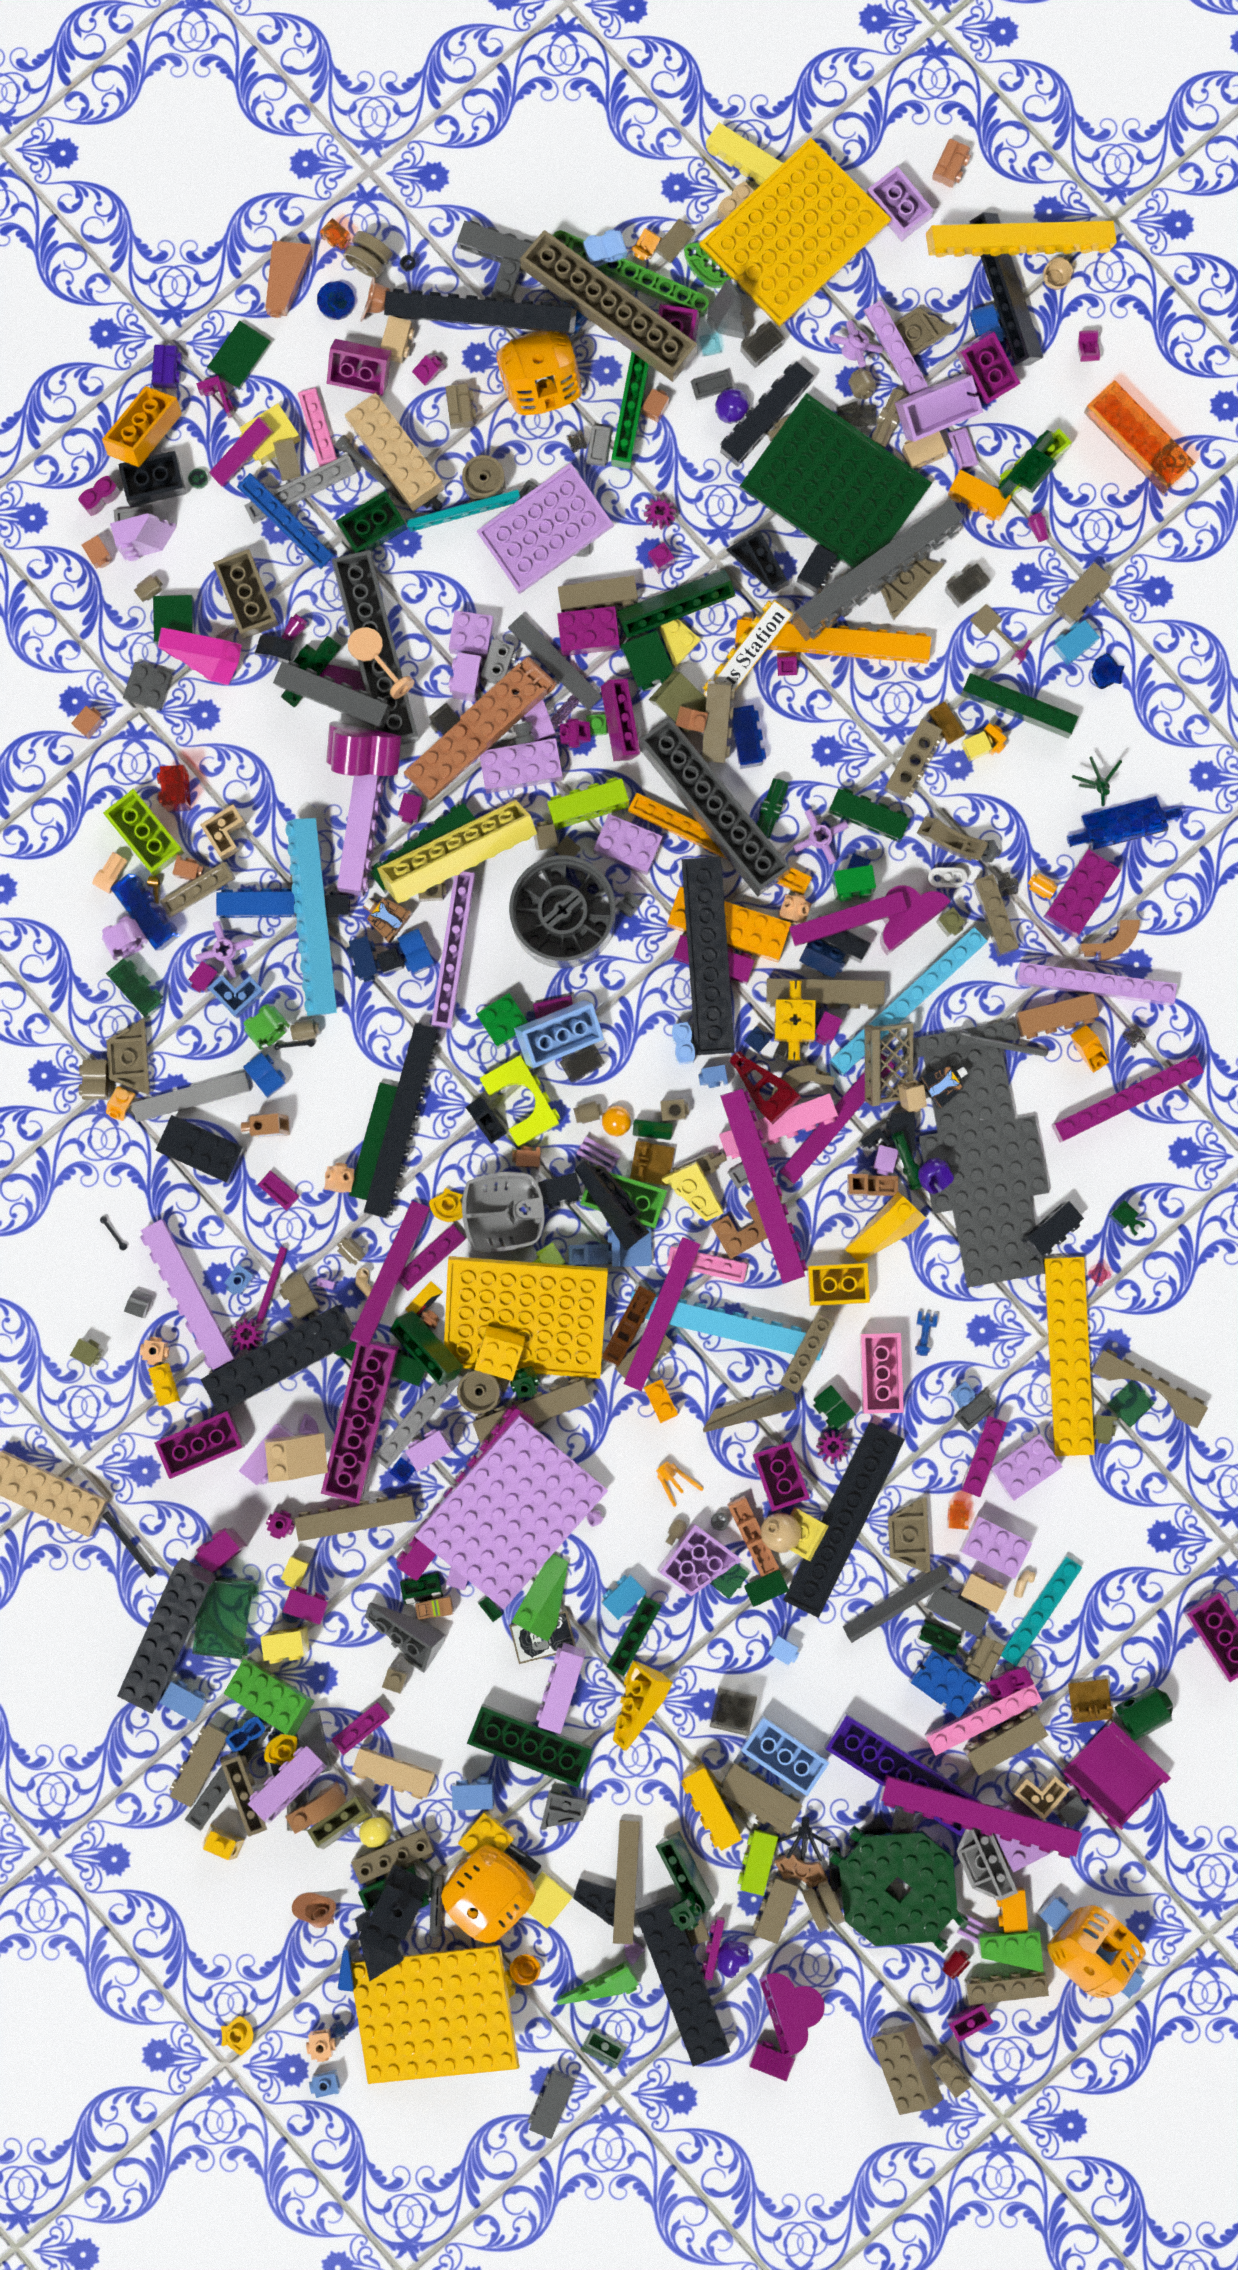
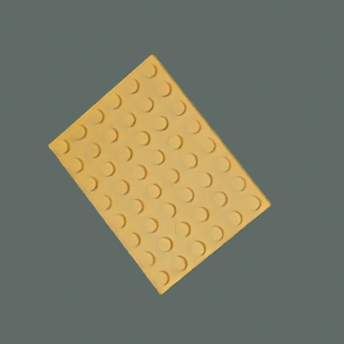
M810 138L699 243V246L781 327L891 222V218Z
M449 1256L444 1345L459 1360L463 1368L474 1369L481 1342L488 1325L525 1336L523 1350L516 1370L533 1366L535 1374L600 1379L608 1268Z
M501 1945L403 1956L404 1960L371 1981H369L365 1960L351 1962L353 1984L355 1986L353 1993L368 2084L520 2068Z

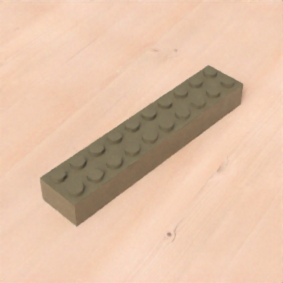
M546 230L538 236L520 258L522 270L566 303L571 304L574 309L672 382L697 354L696 342Z

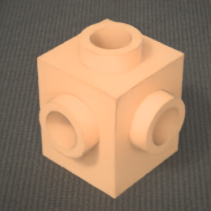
M797 893L794 896L785 895L778 917L793 924L804 923L812 903L806 901L805 896Z
M335 1163V1166H327L324 1190L339 1193L351 1192L354 1182V1169L348 1168L345 1163Z
M150 1337V1340H145L144 1344H141L140 1347L142 1360H147L149 1365L157 1366L159 1362H165L169 1357L170 1348L167 1347L168 1343L162 1342V1338ZM152 1347L156 1348V1354L154 1355L151 1354Z
M330 2029L310 2031L308 2035L309 2042H306L307 2054H311V2060L317 2059V2062L329 2060V2057L333 2055V2051L336 2050L335 2038H331Z

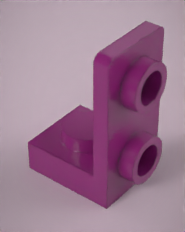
M216 376L196 383L201 396H211L216 393L215 391L219 390L228 418L232 417L230 411L234 409L231 400H226L224 393L228 391L224 381L220 382L219 377Z

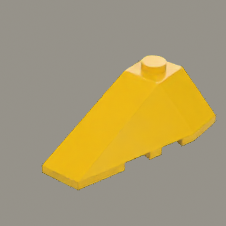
M897 1192L847 1245L845 1250L855 1260L861 1262L913 1233L926 1217L903 1195Z
M632 1661L625 1676L624 1697L621 1696L620 1703H622L621 1715L617 1716L613 1741L624 1751L628 1750L664 1702L673 1683L661 1672L637 1661Z

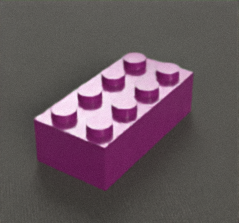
M1088 849L1043 918L1074 938H1077L1121 870Z
M231 1411L221 1413L154 1442L169 1479H173L245 1448Z
M1215 1591L1185 1610L1183 1614L1224 1679L1232 1682L1238 1678V1620L1221 1593Z

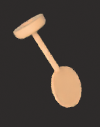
M368 627L355 630L348 639L350 654L361 661L375 659L395 682L390 689V695L394 699L405 695L413 687L415 681L410 676H405L398 680L378 656L383 647L380 634Z

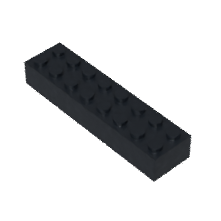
M336 1305L200 1380L217 1413H224L354 1343V1341L350 1340L354 1326L343 1305Z
M181 1557L173 1568L117 1697L153 1714L160 1704L159 1702L167 1689L217 1578L216 1574Z
M672 1895L636 1909L635 1915L690 2061L694 2067L730 2053V2046L686 1930L680 1931L679 1927L672 1920V1915L669 1912V1909L675 1903Z

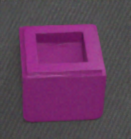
M796 652L777 653L778 676L797 675Z

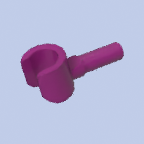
M1028 640L1021 650H1017L1012 655L1011 660L1017 657L1019 659L1017 665H1020L1026 658V650L1032 644V641Z

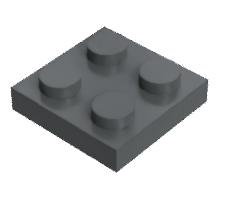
M134 662L123 699L161 711L172 673Z

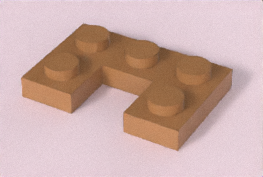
M755 1200L745 1205L754 1221L752 1225L737 1232L729 1216L711 1225L730 1259L767 1239Z

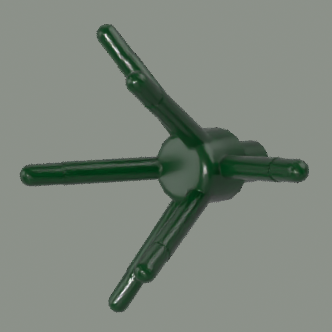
M1090 756L1089 759L1097 779L1092 781L1076 775H1072V778L1087 783H1080L1079 787L1096 789L1101 794V806L1104 807L1105 796L1110 793L1109 781L1122 764V760H1119L1108 776L1104 778L1101 777L1093 757Z

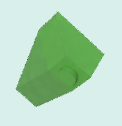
M555 1554L551 1555L543 1565L512 1620V1623L547 1642L558 1624L568 1561Z
M626 1960L557 1997V2003L562 2005L621 1995L625 1992L630 1994L637 1990L636 1986L639 1985V1980L630 1963Z

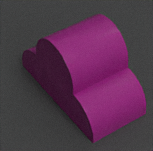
M332 721L329 723L326 762L331 765V771L342 775H397L401 736Z
M899 885L890 889L885 896L902 891L908 911L883 919L886 925L880 936V945L886 956L947 908L951 902L949 898L937 891H929L920 895L914 888L906 885Z
M779 1973L767 1974L760 1978L759 1981L781 2052L785 2059L799 2053L806 2046L808 2028L816 2025L822 2019L825 2004L821 1994L816 1989L809 1986L795 1988L791 1980L785 1975Z

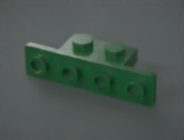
M1046 430L1040 435L1031 449L1027 450L1020 462L1013 467L1010 474L1001 481L998 490L1002 498L1006 499L1017 485L1033 493L1057 465L1053 458L1044 454L1054 443L1051 431Z
M326 636L316 650L306 644L299 651L298 656L293 662L299 664L300 669H312L317 672V676H320L339 651L341 645L330 636ZM287 690L281 695V698L293 707H296L303 698Z

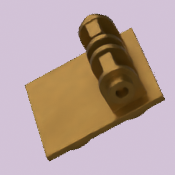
M636 1141L630 1179L668 1186L661 1179L663 1176L671 1173L675 1148Z
M1108 1679L1068 1683L1073 1724L1113 1719V1706H1111Z

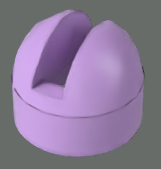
M591 1510L586 1516L591 1527L602 1523L601 1511Z

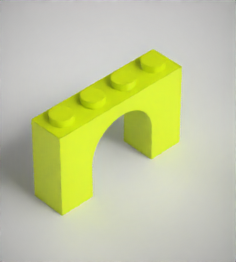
M520 1055L479 1078L489 1097L511 1085H522L533 1093L535 1097L533 1113L526 1120L508 1129L518 1148L558 1126V1120L561 1119L556 1109L551 1110L548 1105L551 1100L547 1093L540 1091L538 1086L541 1083L536 1074L532 1076L528 1070L532 1067L526 1065L525 1060Z

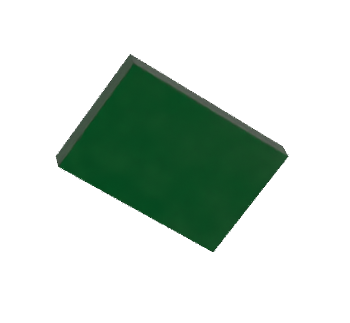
M239 320L207 366V369L240 390L272 342Z

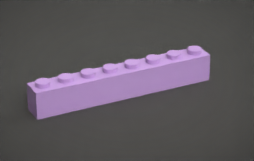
M462 871L461 874L454 876L431 1023L436 1028L450 1030L453 1028L476 878L475 873Z
M1023 962L1018 965L1016 985L1088 995L1094 993L1095 996L1168 1006L1175 1003L1177 988L1175 983Z
M161 1219L140 1230L143 1234L140 1238L145 1246H149L151 1250L149 1255L153 1263H158L161 1269L158 1271L163 1281L166 1280L169 1285L167 1290L172 1299L176 1298L178 1305H176L177 1310L181 1316L185 1315L188 1321L185 1323L188 1331L194 1333L196 1337L194 1342L198 1350H203L206 1356L203 1359L207 1367L217 1370L234 1361L236 1357L166 1222Z

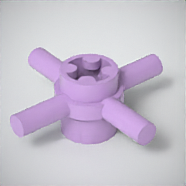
M853 321L846 323L849 332L847 338L833 334L829 337L830 342L844 345L841 349L842 354L849 360H857L859 367L866 365L863 355L865 350L882 353L883 346L868 343V336L864 332L856 330Z
M812 809L805 811L804 813L812 829L808 839L793 845L795 853L812 845L823 850L830 865L837 862L829 844L832 841V835L849 828L847 822L844 821L828 828L825 825L818 824ZM816 833L825 834L826 838L818 842Z
M220 921L213 922L217 941L212 948L213 950L196 954V960L200 962L215 957L219 961L224 962L229 979L236 978L232 959L237 952L236 950L253 946V940L249 938L234 943L230 939L225 938ZM229 945L230 949L226 951L227 955H223L219 948Z

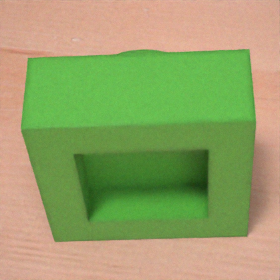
M605 714L586 715V722H590V736L607 735Z

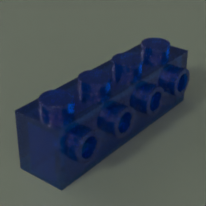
M125 875L110 889L131 918L136 920L155 951L164 950L180 937L177 933L176 925L171 921L169 922L165 910L156 904L154 895L143 886L144 882L138 875Z

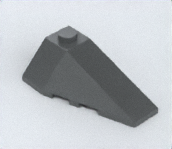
M729 279L725 281L708 309L706 321L711 329L714 328L718 334L745 339L747 338L748 330L746 325H742L745 317L741 312L740 296Z
M372 1602L368 1604L365 1618L381 1634H386L391 1639V1645L394 1648L398 1647L405 1654L404 1658L407 1662L425 1673L441 1649L446 1634L427 1622Z

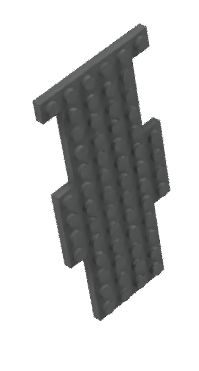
M1017 1020L962 1029L967 1030L972 1036L1008 1042L1020 1039ZM959 1030L913 1038V1059L923 1057L926 1074L946 1065H949L953 1071L963 1066L968 1073V1076L960 1081L963 1089L940 1110L932 1102L937 1133L918 1137L923 1164L928 1159L933 1158L944 1160L955 1177L953 1182L943 1191L934 1195L929 1193L933 1214L952 1211L966 1287L1045 1274L1042 1257L1035 1258L1021 1239L1036 1226L1030 1196L1050 1192L1035 1116L1015 1119L1002 1049L972 1043L966 1044V1046L957 1045L956 1037ZM905 1046L902 1047L903 1058L907 1054Z

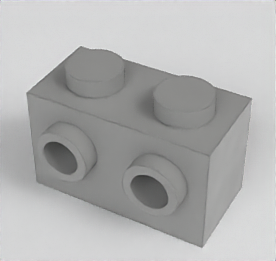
M492 639L481 673V680L497 684L508 674L511 663L515 664L518 653L515 652V646Z

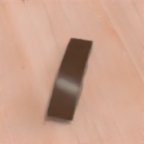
M638 1286L601 1359L619 1367L657 1294Z

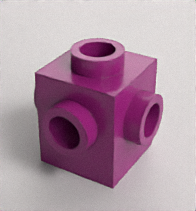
M568 719L567 723L559 725L561 744L569 745V748H578L580 744L591 741L590 722Z
M281 1509L280 1512L270 1513L266 1521V1525H268L267 1530L271 1532L270 1536L281 1539V1537L286 1538L288 1534L292 1535L295 1524H293L294 1518L291 1517L292 1514ZM278 1521H281L283 1523V1527L281 1529L276 1527V1523Z

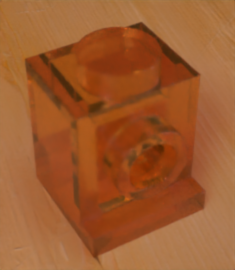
M333 218L319 231L321 239L324 241L326 239L333 248L337 247L341 251L350 245V233Z
M953 1500V1504H948L947 1528L969 1530V1526L965 1525V1521L969 1520V1509H966L965 1501Z

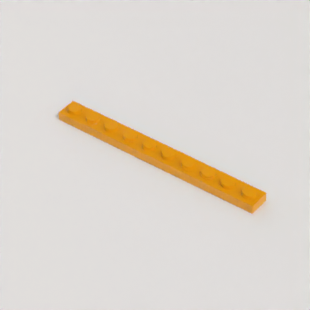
M636 793L628 812L727 859L697 821ZM791 867L789 874L777 882V884L797 894L804 895L812 877Z

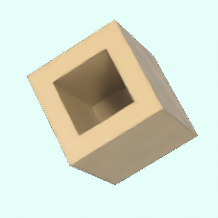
M913 1080L898 1085L902 1108L908 1112L915 1113L919 1112L921 1108L927 1107L925 1089L922 1083Z

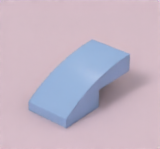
M610 1244L568 1245L569 1265L611 1264L608 1263V1251H611Z

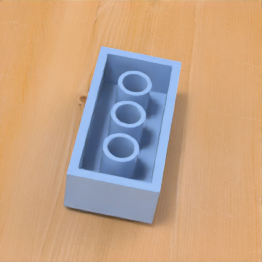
M586 1000L514 1028L525 1063L532 1068L604 1040L593 1003Z
M763 1715L740 1747V1750L806 1796L809 1795L829 1765V1761Z

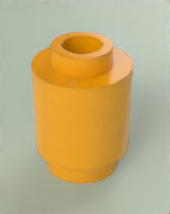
M1041 873L1033 874L1027 883L1030 885L1029 890L1049 900L1058 887L1054 884V881Z

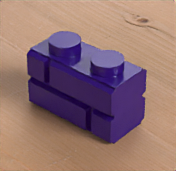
M154 345L151 380L154 388L177 389V383L181 382V372L178 371V365L182 364V353L177 346Z

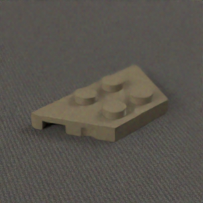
M919 307L894 322L912 357L917 356L954 332L953 326L944 324L939 321V318L929 315ZM889 359L890 369L893 371L895 368Z
M927 558L922 562L918 560L913 564L914 567L906 573L904 571L901 572L893 583H886L882 586L881 593L893 620L900 615L943 568V563L928 561Z
M141 1019L129 1028L127 1027L119 1034L106 1040L108 1073L110 1080L150 1095L145 1019Z
M922 1497L887 1517L889 1557L928 1574L931 1572L927 1497Z

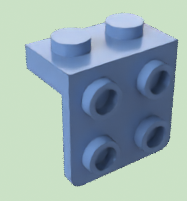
M649 1227L645 1228L650 1233L628 1250L623 1248L613 1230L608 1231V1243H612V1251H608V1263H612V1267L650 1266L652 1264L651 1229Z

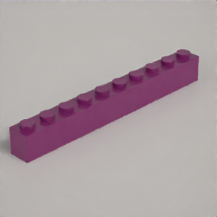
M743 1088L720 1095L782 1283L805 1277L804 1272L808 1271L805 1260H800L798 1253L801 1252L799 1242H794L793 1240L794 1227L792 1222H787L786 1215H789L786 1204H781L779 1197L783 1195L780 1186H775L773 1178L776 1177L773 1166L769 1167L767 1159L770 1156L767 1147H762L761 1140H764L761 1129H756L754 1122L758 1120L755 1111H750L748 1105L751 1102L748 1091L744 1092Z
M514 1404L511 1408L508 1407L502 1414L503 1419L499 1424L496 1423L492 1427L489 1438L487 1440L484 1439L479 1445L478 1453L469 1458L468 1466L464 1472L460 1471L452 1488L448 1487L444 1492V1499L518 1415L531 1425H533L534 1419ZM436 1503L435 1506L433 1507L431 1513H433L434 1510H435L441 1503ZM413 1535L408 1541L409 1546L405 1551L402 1550L398 1554L396 1564L398 1569L417 1581L436 1554Z
M888 1775L885 1776L880 1800L884 1801L883 1805L895 1808L898 1805L903 1807V1811L908 1813L922 1812V1816L929 1819H934V1816L942 1818V1822L950 1825L957 1822L961 1824L962 1828L967 1830H973L974 1827L981 1829L980 1833L992 1836L995 1833L1000 1835V1839L1009 1842L1012 1839L1020 1841V1845L1031 1847V1844L1039 1846L1041 1851L1050 1853L1051 1850L1058 1852L1059 1856L1069 1859L1070 1855L1076 1857L1082 1837V1832L1076 1829Z

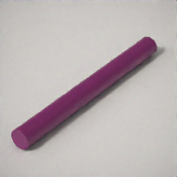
M281 1246L279 1248L256 1322L262 1324L264 1322L287 1248Z

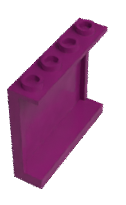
M1111 1719L1061 1770L1065 1775L1063 1779L1070 1786L1075 1784L1079 1788L1077 1793L1085 1801L1089 1798L1094 1803L1091 1807L1099 1814L1103 1812L1108 1817L1106 1821L1114 1829L1118 1826L1121 1830L1124 1823L1163 1782L1166 1784L1171 1779Z

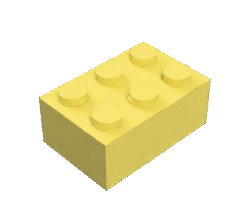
M307 1626L270 1631L260 1637L264 1661L269 1660V1664L279 1663L289 1657V1661L299 1660L310 1650Z

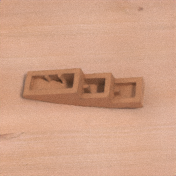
M743 1496L728 1503V1508L761 1577L780 1570L771 1550L762 1541L761 1529L746 1497Z

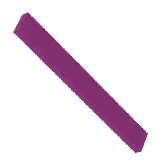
M881 1053V1059L885 1061L887 1057ZM890 1061L888 1063V1066H890L893 1069L895 1067V1064L892 1061ZM887 1067L881 1072L883 1080L890 1073ZM865 1072L835 1106L838 1117H835L836 1121L824 1125V1122L820 1123L780 1170V1173L793 1184L799 1180L865 1102Z
M411 1201L351 1334V1341L369 1347L429 1214L430 1207Z
M682 1237L623 1383L624 1385L642 1392L701 1244Z

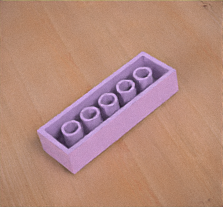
M378 775L354 776L337 884V889L342 894L364 897V892H368L369 889L367 873H370L372 867L370 854H374L375 842H373V835H376L378 830L376 816L380 815L381 804H379L378 800L379 796H383L384 785H382Z

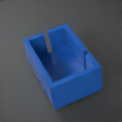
M931 1648L921 1662L925 1669L923 1670L918 1666L908 1681L940 1705L943 1703L944 1708L960 1718L982 1685Z

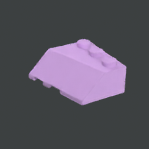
M149 513L110 523L115 545L125 561H136L141 556L163 551L176 529L175 523L168 524L167 520L159 521V517Z
M692 1522L658 1567L657 1571L687 1594L693 1596L715 1578L741 1562L742 1559Z
M1018 1797L999 1806V1808L1041 1819ZM993 1833L1013 1873L1050 1854L1039 1850V1846L1031 1844V1847L1020 1845L1019 1840L1012 1839L1009 1842L1000 1839V1835Z

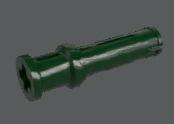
M896 1132L892 1135V1138L904 1166L903 1174L908 1178L909 1189H919L922 1187L918 1179L920 1166L913 1159L904 1132Z

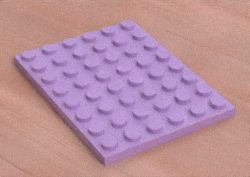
M518 1415L419 1527L414 1536L504 1610L608 1492V1489Z

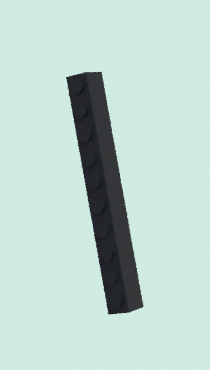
M393 288V292L386 291L384 315L405 319L574 334L577 310L571 308V304L559 303V307L552 306L551 302H541L540 305L533 304L534 301L522 300V303H515V299L503 298L502 302L496 301L495 297H485V300H480L478 296L466 295V298H459V294L448 293V297L441 296L439 292H429V295H424L423 291L411 290V293H404V289Z
M419 1023L414 1025L364 1208V1213L385 1219H388L389 1215H393L395 1204H392L393 1198L398 1196L400 1185H397L399 1177L403 1178L405 1166L402 1165L404 1158L408 1159L410 1147H408L409 1139L413 1140L416 1130L413 1128L414 1121H418L421 1112L418 1106L420 1102L424 1101L426 1091L423 1090L424 1084L429 1082L431 1075L428 1069L430 1064H434L436 1053H433L434 1047L439 1045L441 1034H438L439 1030L437 1028Z

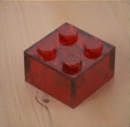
M184 765L160 766V772H157V782L161 785V792H158L159 803H162V807L167 812L190 811L191 799L188 770Z

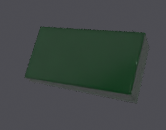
M484 1596L478 1601V1604L492 1622L503 1615L489 1597Z

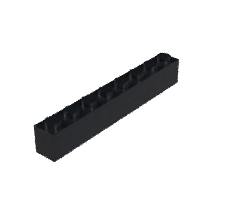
M983 212L969 221L970 224H1001L998 213ZM983 254L980 257L1015 366H1030L1044 357L1012 257L1009 254L998 256Z

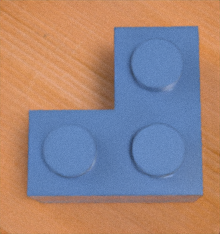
M223 975L208 987L236 1019L266 993L251 976L247 977L236 989Z
M480 1776L473 1783H468V1780H456V1783L452 1784L453 1811L493 1809L495 1804L494 1779H489V1776Z

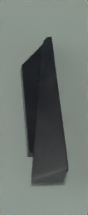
M584 1160L575 1168L579 1178L625 1250L630 1249L650 1233L636 1219L641 1214L640 1210L604 1166L598 1165L594 1167Z

